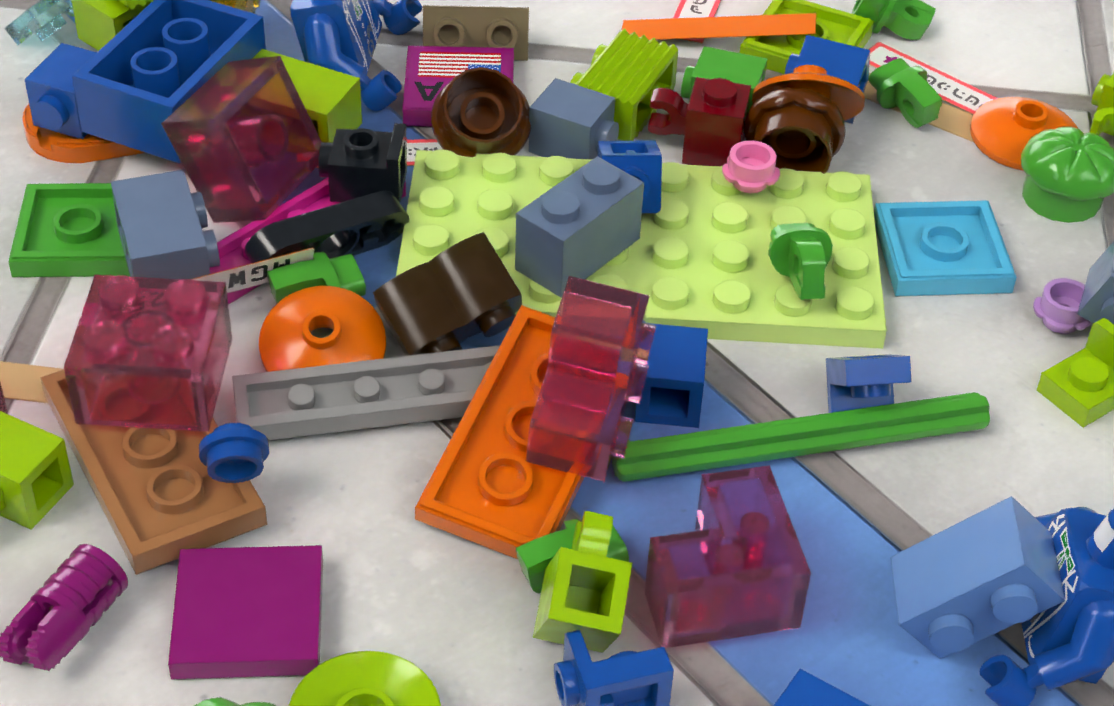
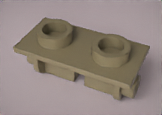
M423 5V46L514 48V60L528 61L529 7Z

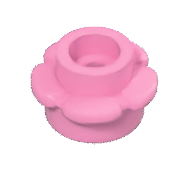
M742 141L735 144L730 150L727 163L722 167L725 179L733 183L736 189L745 193L761 192L767 185H774L780 177V169L775 167L776 152L769 145L759 141Z

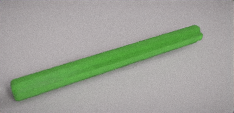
M972 392L617 443L612 447V467L615 476L620 481L626 482L980 430L989 425V403L985 396Z

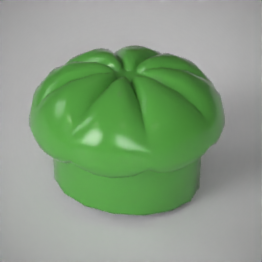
M1074 127L1046 129L1031 137L1021 152V166L1027 174L1023 184L1022 197L1027 206L1038 215L1053 221L1066 223L1082 222L1094 217L1100 210L1104 197L1114 193V148L1097 134L1083 133L1080 129Z

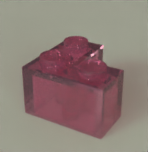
M572 276L568 277L551 331L546 375L529 425L526 462L605 482L612 456L621 459L625 458L634 419L623 416L627 402L636 404L641 402L649 365L647 364L657 326L645 323L649 295Z
M770 465L702 474L695 531L650 537L645 596L661 647L670 648L801 628L811 571Z

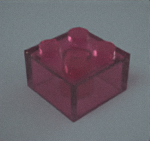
M280 56L228 62L161 123L197 192L202 193L205 207L214 223L266 220L318 166L322 142Z
M95 274L64 364L75 424L209 432L232 343L226 282Z

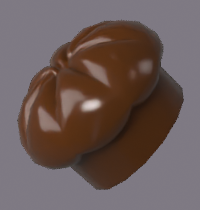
M483 67L468 69L454 77L436 97L431 112L432 130L443 150L452 151L460 156L475 157L477 153L516 155L526 144L531 132V123L529 122L530 106L522 91L509 77L499 71Z
M785 87L765 94L751 106L744 121L746 141H759L772 147L776 152L775 167L779 169L789 168L796 171L822 172L825 174L829 170L832 157L840 150L846 134L843 116L839 108L824 95L808 88L794 89Z

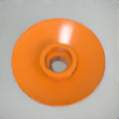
M801 65L796 67L793 73L766 79L756 85L752 94V102L754 104L765 94L776 89L785 87L812 89L833 102L841 111L843 120L858 115L863 110L865 104L864 93L857 86L840 78L827 75L826 69L816 65Z
M1003 97L986 102L975 111L970 125V133L976 146L986 156L1004 166L1023 170L1021 166V152L1031 137L1046 129H1056L1059 127L1077 128V126L1063 111L1048 103L1026 97Z
M314 286L289 294L271 309L260 330L259 351L266 372L384 359L386 333L381 317L375 308L360 295L340 287ZM318 328L333 330L329 336L324 338H318L311 334V331Z

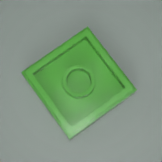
M111 183L27 184L8 261L11 276H130L117 228Z

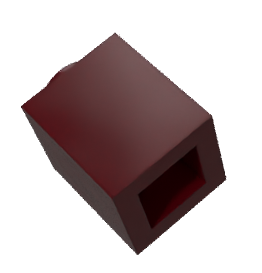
M696 77L689 104L677 92L671 89L656 88L653 90L650 108L662 109L669 114L652 112L648 131L662 136L670 134L684 135L682 164L723 166L727 163L731 148L745 140L744 121L748 114L751 85L733 83L723 78L706 79Z

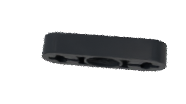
M379 191L271 223L257 231L249 239L245 246V254L251 263L309 248H314V252H325L329 258L347 254L354 256L385 246L403 233L404 224L409 223V216L391 191Z

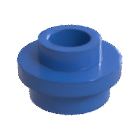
M243 423L223 424L215 428L211 434L204 437L199 443V458L207 466L208 475L216 481L225 483L245 482L259 476L264 469L263 462L269 456V441L267 437Z

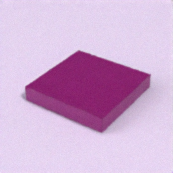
M322 545L180 549L168 660L171 679L307 675L320 665L323 584Z

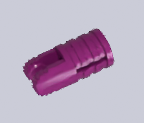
M89 544L78 545L70 554V557L64 560L57 568V572L53 573L44 582L43 587L34 593L30 601L12 619L11 624L6 626L4 632L1 633L0 657L3 658V661L22 665V662L34 665V668L50 671L51 668L54 669L57 664H60L61 659L66 657L75 645L85 637L90 627L98 622L103 612L112 606L116 597H119L128 587V578L122 567L103 550Z

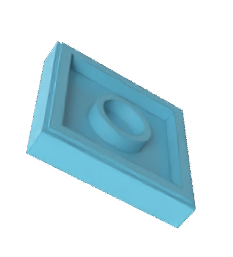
M989 201L875 204V228L895 296L1013 293L1017 277Z

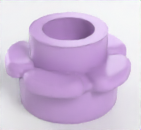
M1067 278L1048 282L1042 297H1037L1034 301L1033 309L1036 316L1042 318L1044 325L1056 333L1069 334L1076 330L1086 329L1092 322L1077 314L1085 285Z

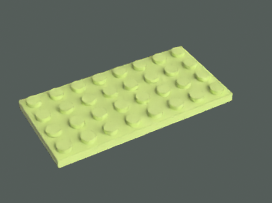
M416 150L406 211L409 216V223L404 224L396 276L418 265L429 262L458 242L484 232L521 292L523 306L597 333L616 332V334L643 335L644 323L706 328L708 329L707 339L879 349L884 347L887 328L870 175L853 174L845 171L826 172L823 174L822 172L796 171L789 168H781L780 177L774 185H767L763 191L758 193H745L736 189L733 183L725 179L722 172L723 166L682 165L675 162L662 163L661 210L658 213H642L640 239L563 297H559L515 270L516 213L591 160L572 159L562 156H517L506 153H477L475 157H465L449 150ZM811 223L816 228H820L829 234L833 246L832 256L824 273L825 298L800 300L790 277L781 275L772 265L768 255L771 242L770 234L777 225Z

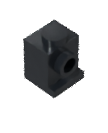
M394 123L393 132H379L365 128L353 130L337 128L333 143H321L318 161L319 176L328 178L330 202H345L386 190L391 191L399 203H401L407 174L406 124Z

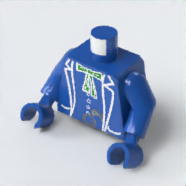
M386 0L292 1L290 7L291 18L305 62L360 78L361 99L367 108L372 111L383 110L397 99L396 94L401 90L402 85L391 72L382 70L373 79L367 76L382 28L379 15L383 16L385 25L393 34H406L420 24V21L414 17L422 11V5L418 0H399L394 4Z
M1075 507L1035 517L1052 534L1065 601L1021 623L1029 662L1028 667L1022 669L1006 655L991 657L981 666L979 670L980 676L991 685L985 691V694L998 706H1029L1035 697L1036 687L1044 684L1049 691L1076 680L1096 684L1107 668L1114 662V509L1107 516L1098 514L1087 507Z

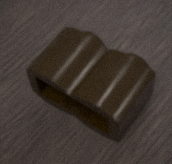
M484 232L458 242L429 262L401 273L373 292L376 306L406 356L462 350L461 342L481 332L485 337L494 336L511 326L516 316L515 313L522 305L521 292Z

